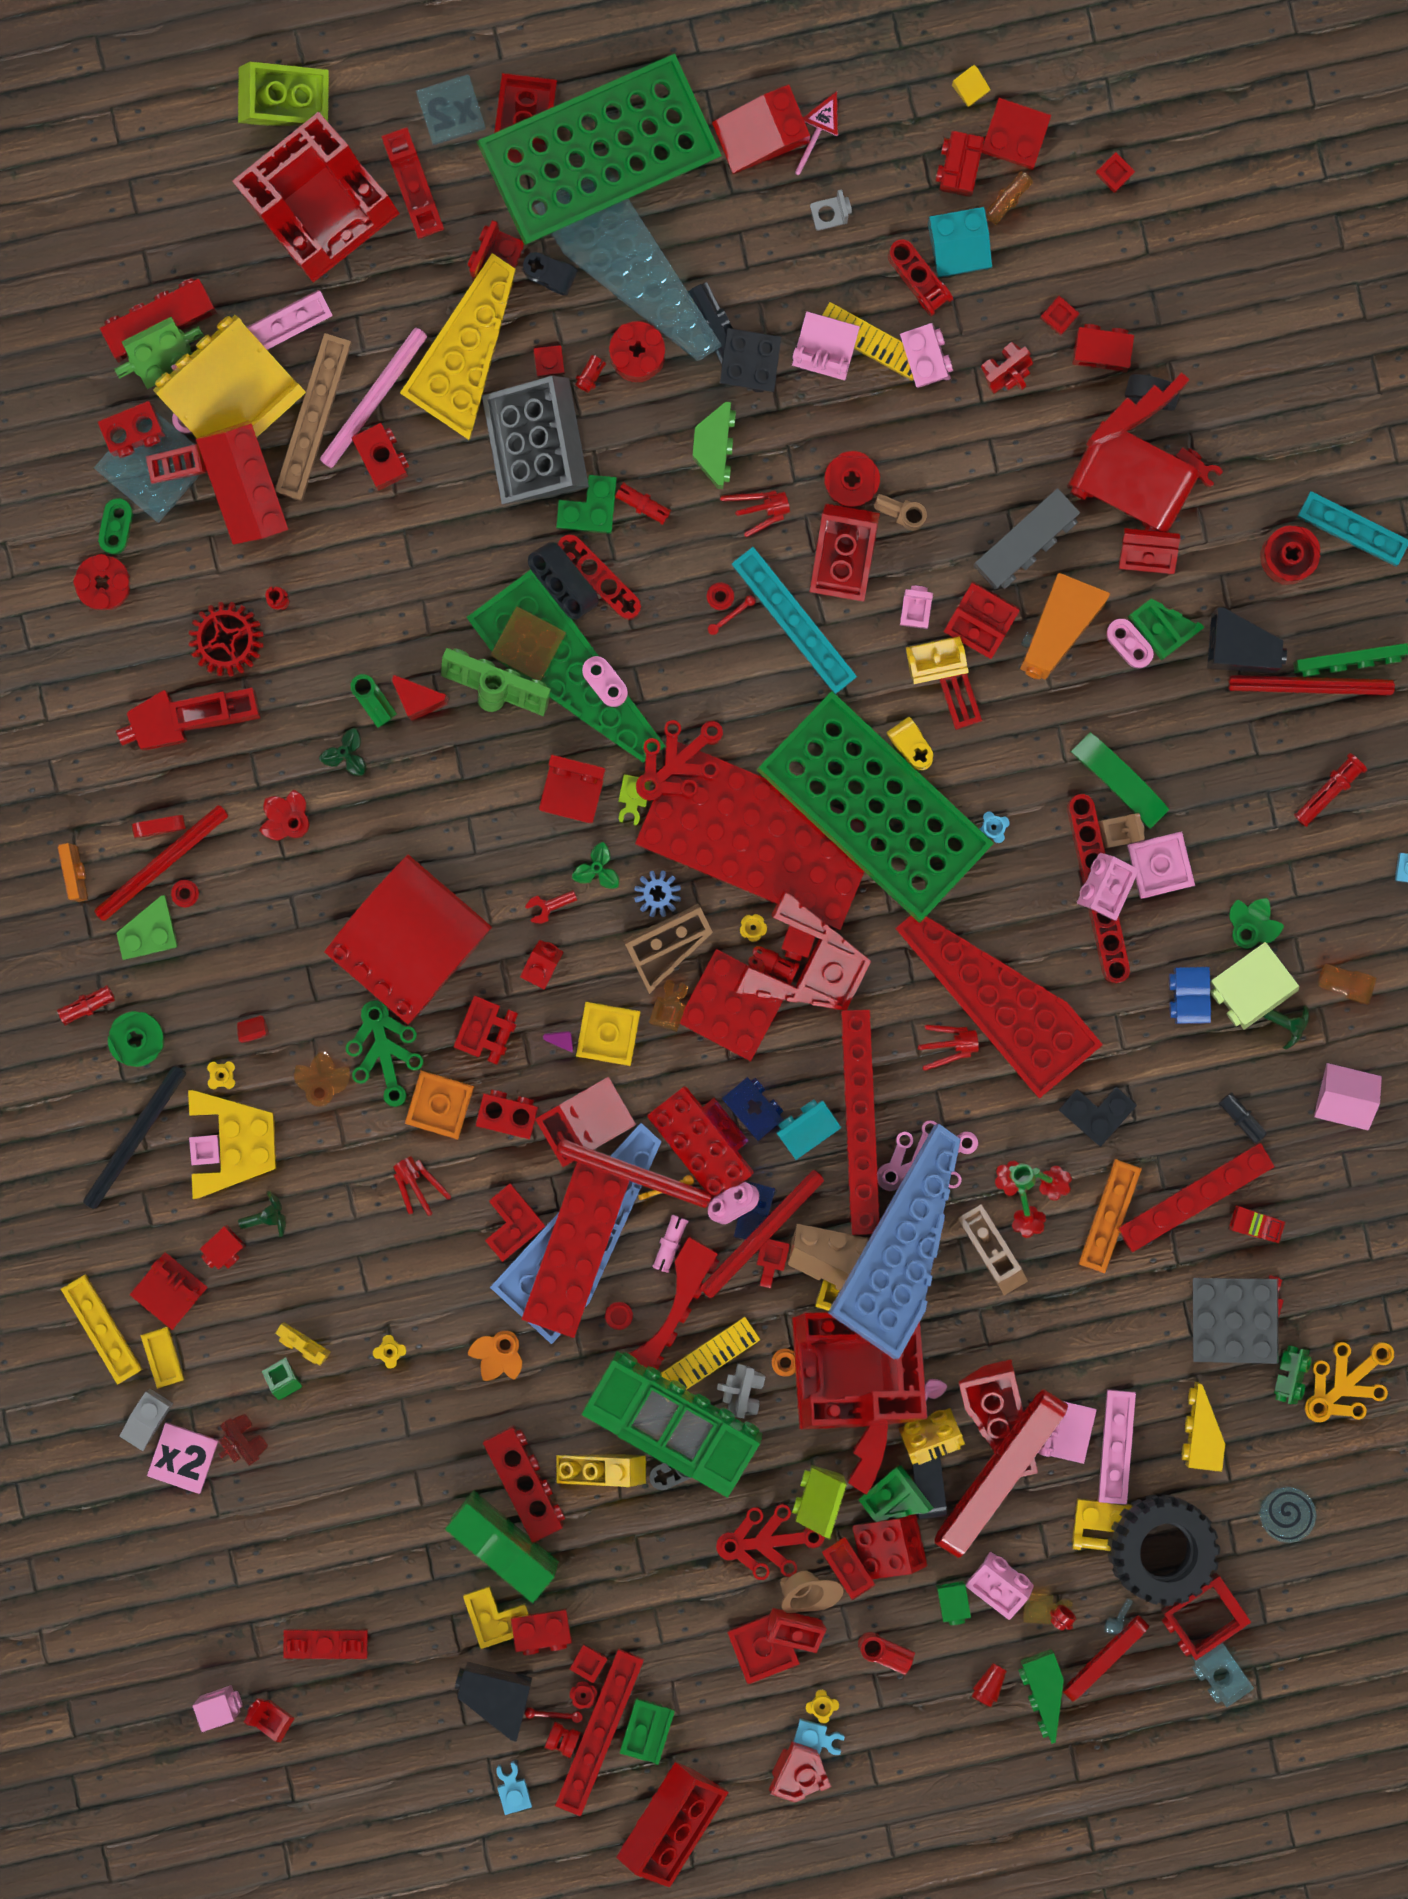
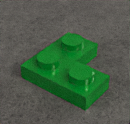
M589 475L586 502L559 500L556 528L612 534L617 477Z

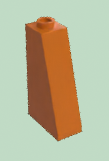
M1058 573L1020 670L1025 671V674L1031 678H1043L1046 680L1104 607L1110 593Z

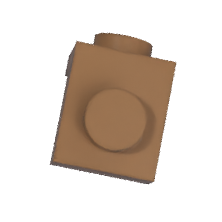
M1139 813L1098 822L1104 849L1145 840L1144 825Z

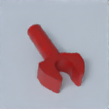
M574 890L548 901L535 896L529 900L525 908L530 909L534 906H540L542 908L541 915L532 918L530 921L543 924L549 921L548 916L551 911L577 901Z

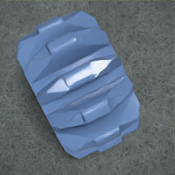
M650 871L649 874L652 881L648 882L642 876L640 881L646 885L645 888L635 886V891L644 893L643 896H637L635 902L645 900L646 903L641 906L640 910L644 912L651 906L650 917L655 916L656 908H660L661 916L665 917L664 907L666 905L672 912L676 910L674 905L670 903V900L675 902L681 901V897L672 895V892L680 891L681 887L674 886L670 888L669 885L675 881V877L671 876L665 882V871H661L659 880H656L654 871ZM656 886L662 887V892L666 894L663 900L660 898L659 902H655L654 896L650 895L651 889L656 890Z

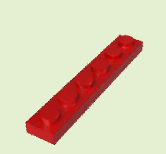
M1258 1143L1119 1226L1117 1229L1129 1250L1134 1252L1275 1166L1262 1144Z
M618 1648L555 1803L556 1807L581 1817L644 1658Z

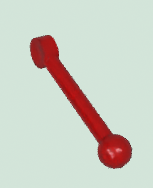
M748 595L745 598V602L717 624L709 625V634L716 635L720 627L747 606H753L756 603V598L753 595Z
M527 1708L524 1712L525 1717L528 1719L534 1716L572 1719L573 1722L579 1723L583 1718L580 1711L569 1714L535 1711L533 1708Z

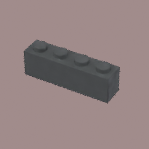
M1057 488L974 564L975 569L995 591L1000 586L1006 589L1017 579L1014 573L1021 567L1026 571L1037 561L1034 556L1041 549L1047 552L1058 541L1055 538L1056 535L1062 530L1068 533L1078 523L1075 518L1080 512Z

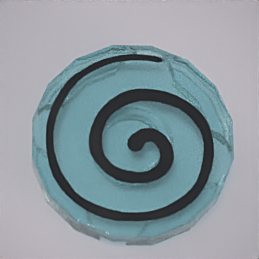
M1289 1486L1276 1488L1261 1503L1259 1513L1261 1525L1268 1535L1277 1541L1285 1543L1300 1541L1308 1536L1315 1526V1505L1310 1497L1298 1488Z

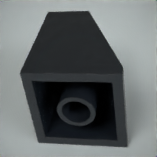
M1218 607L1211 613L1208 669L1274 674L1281 669L1282 665L1286 664L1287 648H1283V640L1226 608Z
M467 1662L465 1669L460 1668L454 1689L459 1690L458 1699L511 1741L517 1742L533 1677Z

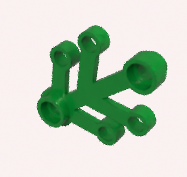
M370 1001L361 1010L362 1026L354 1039L346 1044L345 1049L348 1055L353 1057L359 1056L363 1051L362 1044L372 1029L375 1042L360 1067L354 1069L352 1078L359 1084L367 1082L370 1077L369 1072L378 1057H380L387 1086L384 1091V1100L388 1105L397 1107L405 1102L407 1094L405 1089L398 1085L391 1054L404 1061L411 1070H419L423 1066L424 1060L421 1055L412 1054L387 1039L384 1027L399 1034L400 1039L405 1043L414 1042L417 1038V1032L413 1027H406L389 1017L388 1008L382 1002ZM373 1009H377L380 1013L377 1020L370 1018V1011ZM407 1029L412 1030L414 1034L411 1040H406L403 1037V1033ZM352 1043L359 1045V1051L356 1054L351 1053L349 1050ZM414 1056L420 1059L418 1067H412L410 1064V1059ZM358 1070H363L366 1073V1078L362 1081L356 1078ZM393 1090L398 1091L400 1094L397 1101L390 1099L389 1095Z

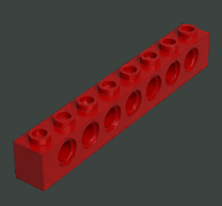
M870 1010L841 1011L851 1234H873L879 1223Z

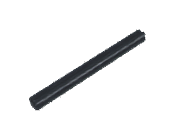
M176 1065L171 1068L84 1198L83 1202L85 1205L92 1209L98 1207L186 1076V1072Z

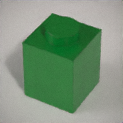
M964 1580L936 1585L943 1622H949V1625H959L965 1623L966 1618H971Z

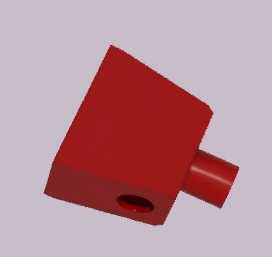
M163 690L126 713L130 725L116 730L122 746L137 740L140 749L146 751L187 742L183 730H174L169 706L172 700L169 692Z

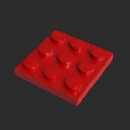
M716 949L677 1023L751 1062L784 999L764 998L754 994L737 993L734 989L746 964Z

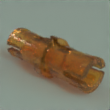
M1020 171L1006 188H1002L999 191V196L985 210L986 218L994 224H998L1007 211L1017 206L1020 197L1032 186V179L1026 173Z

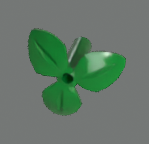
M600 842L591 852L592 866L584 863L579 865L573 871L571 878L578 883L586 884L590 883L595 875H598L601 886L608 889L618 888L619 877L615 870L603 869V866L610 861V851L604 842Z

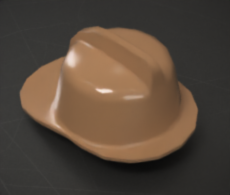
M808 1571L797 1572L790 1577H783L780 1581L784 1596L781 1607L787 1613L825 1610L836 1604L843 1596V1587L840 1583L832 1580H819L813 1573Z

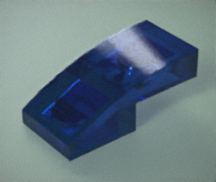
M748 1181L749 1184L758 1189L759 1201L753 1210L738 1218L734 1238L745 1240L769 1215L775 1188Z

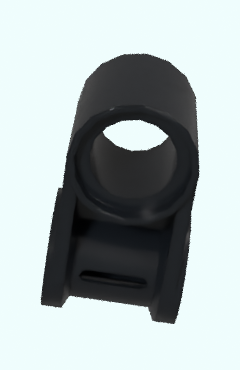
M538 252L527 255L523 263L524 274L529 280L563 296L568 295L578 272V269ZM536 261L540 262L542 270L537 269L535 273L531 272L529 264L534 265Z

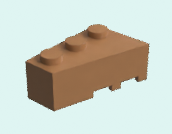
M696 904L623 941L650 994L667 975L675 970V967L713 932L699 904Z
M797 1224L790 1244L788 1265L819 1281L822 1278L836 1285L835 1289L840 1291L870 1238Z

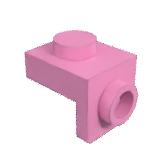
M911 586V590H905L900 620L901 626L928 629L933 593L927 592L928 588Z

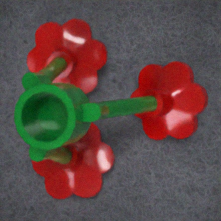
M1010 1161L1007 1165H1000L996 1170L998 1177L995 1179V1186L998 1189H1003L1004 1193L1008 1196L1015 1195L1017 1191L1020 1193L1023 1210L1015 1212L1012 1223L1013 1230L1020 1232L1025 1238H1030L1033 1234L1042 1233L1044 1231L1046 1215L1043 1212L1037 1211L1035 1207L1029 1206L1026 1191L1035 1185L1036 1178L1038 1177L1042 1182L1039 1186L1041 1194L1047 1195L1052 1201H1057L1061 1196H1066L1070 1193L1071 1187L1069 1183L1072 1180L1071 1174L1063 1171L1057 1165L1053 1166L1050 1171L1042 1173L1039 1168L1032 1169L1029 1165L1019 1164L1016 1161Z

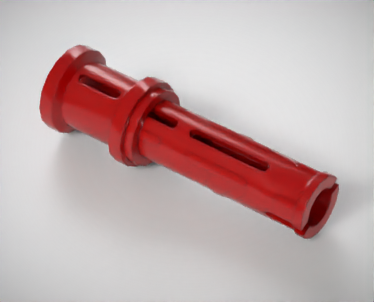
M1352 753L1347 755L1348 759L1337 770L1330 772V779L1294 814V817L1305 827L1342 790H1349L1351 788L1350 784L1362 772L1366 773L1368 770Z

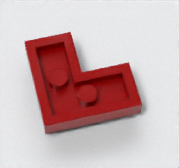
M511 1183L489 1200L490 1204L506 1223L485 1241L503 1262L546 1226Z

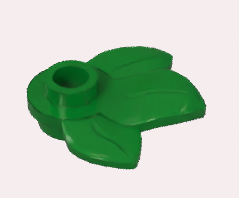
M1267 898L1256 900L1248 907L1240 900H1236L1232 905L1229 919L1234 926L1232 938L1237 946L1246 949L1254 947L1258 942L1270 943L1282 932L1284 927L1282 923L1269 920L1271 908ZM1244 929L1249 930L1251 933L1248 940H1244L1241 937V932Z

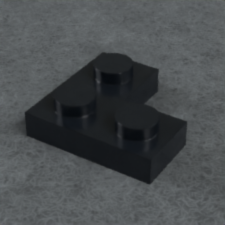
M1115 1087L1097 1107L1076 1089L1058 1111L1101 1147L1135 1109L1137 1104Z

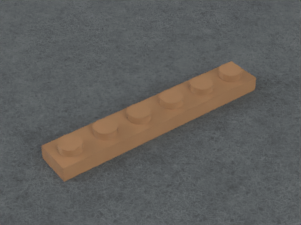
M324 333L275 489L277 494L303 501L352 342Z

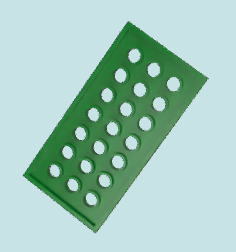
M675 54L477 141L524 245L722 156ZM656 84H662L667 88L668 95L666 98H660L655 94L654 88ZM632 95H639L643 99V108L636 109L631 105L630 98ZM612 105L619 110L618 119L612 120L607 116V106ZM668 110H675L679 114L680 119L677 124L670 123L667 120L666 113ZM589 116L594 120V130L589 131L583 128L581 124L582 117ZM649 120L655 125L654 134L649 135L643 131V121ZM559 127H565L569 130L571 134L569 141H561L558 138L557 129ZM620 131L629 133L631 136L630 145H622L619 142L618 133ZM680 135H686L690 138V149H683L679 146L678 138ZM534 138L544 140L546 144L545 152L534 150L532 146ZM595 142H601L606 146L607 153L605 156H598L594 152L593 146ZM656 146H662L666 149V160H659L655 157L654 148ZM510 149H516L520 152L522 157L520 163H512L508 159L507 154ZM571 153H577L582 157L581 167H574L570 164L569 155ZM631 157L641 159L643 162L641 171H635L631 168ZM546 164H553L557 167L558 176L556 178H549L545 174L544 167ZM607 168L617 170L619 174L617 182H611L606 178L605 171ZM521 175H529L533 179L532 189H525L521 186ZM587 178L594 183V191L592 193H586L582 190V179ZM563 189L569 193L570 201L568 204H562L557 200L556 193L558 190ZM538 200L545 205V213L543 215H537L533 212V201Z
M833 691L826 696L757 769L766 780L919 923L994 844ZM835 724L840 730L839 736L831 737L828 735L826 725ZM848 743H855L859 746L860 754L858 756H852L847 752L846 745ZM808 744H818L822 750L821 755H811L808 752ZM792 762L800 763L803 767V774H792L789 764ZM830 762H837L841 766L842 773L840 775H833L829 772L828 764ZM867 763H877L880 767V774H870L866 768ZM810 782H820L824 788L823 793L814 794L810 790ZM849 782H859L862 786V793H851L848 788ZM887 782H897L901 788L900 793H890L887 789ZM833 800L840 801L844 806L843 813H834L830 808V802ZM909 800H916L920 804L921 811L919 813H912L908 810L907 802ZM869 801H879L882 805V812L873 813L869 809ZM858 819L862 821L864 831L861 833L854 832L850 826L851 820ZM891 819L899 820L903 826L902 832H893L889 827V821ZM929 819L939 821L941 824L940 832H932L928 828L927 822ZM874 838L882 840L885 845L884 851L877 852L873 850L871 840ZM950 838H956L960 841V851L955 852L948 847V840ZM910 839H919L923 844V850L920 852L913 851L909 845ZM932 857L942 860L943 869L941 871L931 868L930 859ZM892 858H901L905 863V869L903 871H896L891 865ZM913 877H921L925 881L924 890H916L912 886L911 881Z

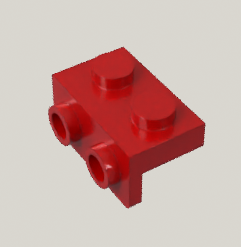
M567 1608L511 1617L516 1652L523 1651V1655L539 1653V1648L550 1647L551 1651L567 1648V1644L572 1643Z

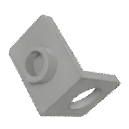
M842 189L837 191V197L814 202L810 205L815 228L818 231L847 224L848 214L852 213L849 198H844ZM824 206L831 207L835 213L834 218L829 222L822 221L818 216L819 210Z

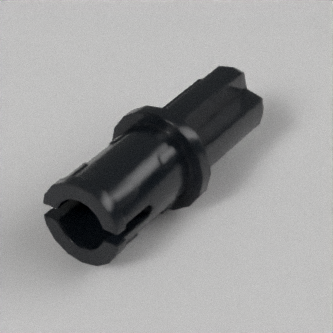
M1232 1092L1218 1103L1235 1121L1233 1124L1235 1126L1238 1125L1253 1143H1258L1266 1136V1131L1251 1115L1252 1111H1247Z

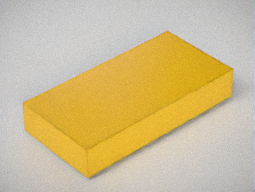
M169 1327L140 1335L157 1389L185 1380Z

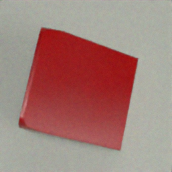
M262 1015L237 1023L238 1039L241 1043L256 1040L269 1034L265 1018Z

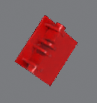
M164 1252L130 1293V1296L173 1330L208 1287L169 1254Z

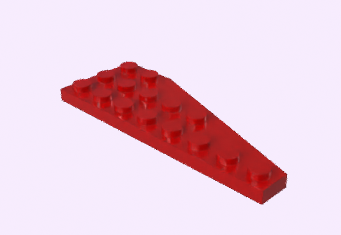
M910 915L895 928L1038 1099L1103 1045L1066 1001L947 930L927 916L919 923Z

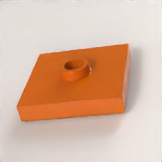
M70 843L59 845L58 851L68 899L76 902L88 900L84 882L86 873L83 863L80 862L78 847Z

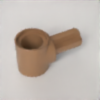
M880 494L874 504L875 510L897 518L896 523L911 531L920 529L927 518L925 507L918 502L905 500L904 503ZM909 510H917L921 514V520L918 523H911L907 520L906 513Z

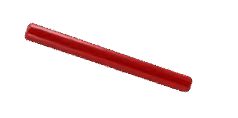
M1232 675L1228 681L1229 690L1366 695H1392L1395 691L1394 680Z
M220 805L211 810L95 908L94 912L98 918L106 921L228 818L226 810Z
M561 1140L557 1147V1152L560 1156L697 1206L706 1208L711 1201V1195L707 1191L570 1141Z
M812 1170L701 1285L700 1289L709 1298H713L824 1182L823 1177L817 1171Z

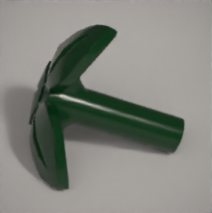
M351 728L345 732L341 739L342 746L339 748L330 747L319 756V760L327 766L337 767L343 760H346V770L356 776L365 774L366 763L363 757L352 755V752L361 746V737L356 728Z
M1303 1006L1302 1018L1291 1019L1275 1010H1271L1263 1016L1290 1030L1292 1037L1282 1047L1283 1049L1291 1048L1300 1040L1302 1032L1309 1021V1009L1307 1006Z
M267 1191L266 1193L271 1201V1205L263 1209L261 1213L240 1218L238 1220L240 1229H246L260 1224L278 1225L279 1237H283L286 1228V1216L280 1212L282 1205L279 1199L271 1191Z

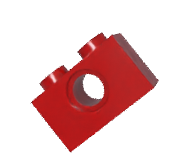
M379 423L351 437L378 491L408 477L405 469L409 465L402 452L396 453L393 444L397 443L390 427L384 429L382 423ZM380 449H386L390 452V456L385 462L375 460V454Z

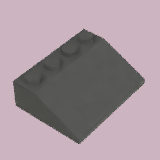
M549 376L482 396L502 504L558 495L589 487L569 378Z

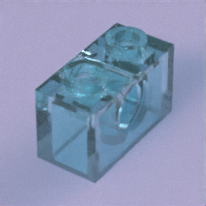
M1223 1643L1197 1660L1193 1656L1191 1657L1196 1663L1192 1666V1669L1201 1681L1205 1678L1212 1686L1208 1689V1692L1217 1704L1222 1701L1227 1708L1254 1689ZM1218 1668L1227 1669V1676L1224 1680H1214L1213 1675Z

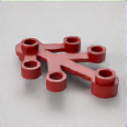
M675 720L668 721L664 727V733L667 736L665 766L656 773V755L659 753L661 746L657 739L650 738L646 740L643 747L646 754L645 774L641 775L636 782L637 794L647 801L659 798L662 793L683 794V796L688 798L695 796L698 785L694 780L688 779L682 784L664 781L672 774L703 776L706 779H714L719 770L715 762L708 761L703 765L685 763L705 745L717 744L723 735L722 726L715 721L706 722L701 728L700 735L677 755V741L681 732V725ZM675 725L678 731L675 734H671L667 730L668 726ZM713 727L717 730V734L710 736L707 734V729ZM654 743L657 746V750L650 752L647 749V745ZM712 766L715 769V773L708 775L705 772V768ZM646 782H653L655 789L649 791L644 785ZM691 784L695 790L692 793H687L684 790V786Z
M781 1503L775 1507L774 1514L756 1537L744 1539L751 1527L763 1520V1512L759 1507L749 1508L746 1518L735 1532H726L718 1538L716 1549L723 1559H738L753 1571L756 1579L765 1580L770 1573L768 1565L763 1562L758 1563L745 1550L757 1549L776 1564L784 1576L790 1577L797 1572L796 1562L792 1559H786L773 1547L805 1544L810 1548H817L822 1545L825 1537L818 1534V1540L811 1542L808 1539V1535L814 1531L807 1527L804 1528L803 1532L772 1535L781 1522L788 1520L791 1516L790 1507L787 1504ZM781 1507L788 1510L787 1516L779 1517L777 1514L778 1509ZM752 1511L760 1513L758 1520L750 1519L749 1515ZM733 1542L736 1548L733 1551H727L725 1544ZM785 1564H793L794 1570L791 1573L785 1572L783 1569ZM763 1566L766 1568L767 1571L764 1576L756 1574L758 1567Z

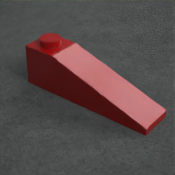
M1011 1359L984 1365L959 1381L965 1410L973 1419L994 1453L1024 1413ZM1035 1457L1021 1477L1038 1473Z

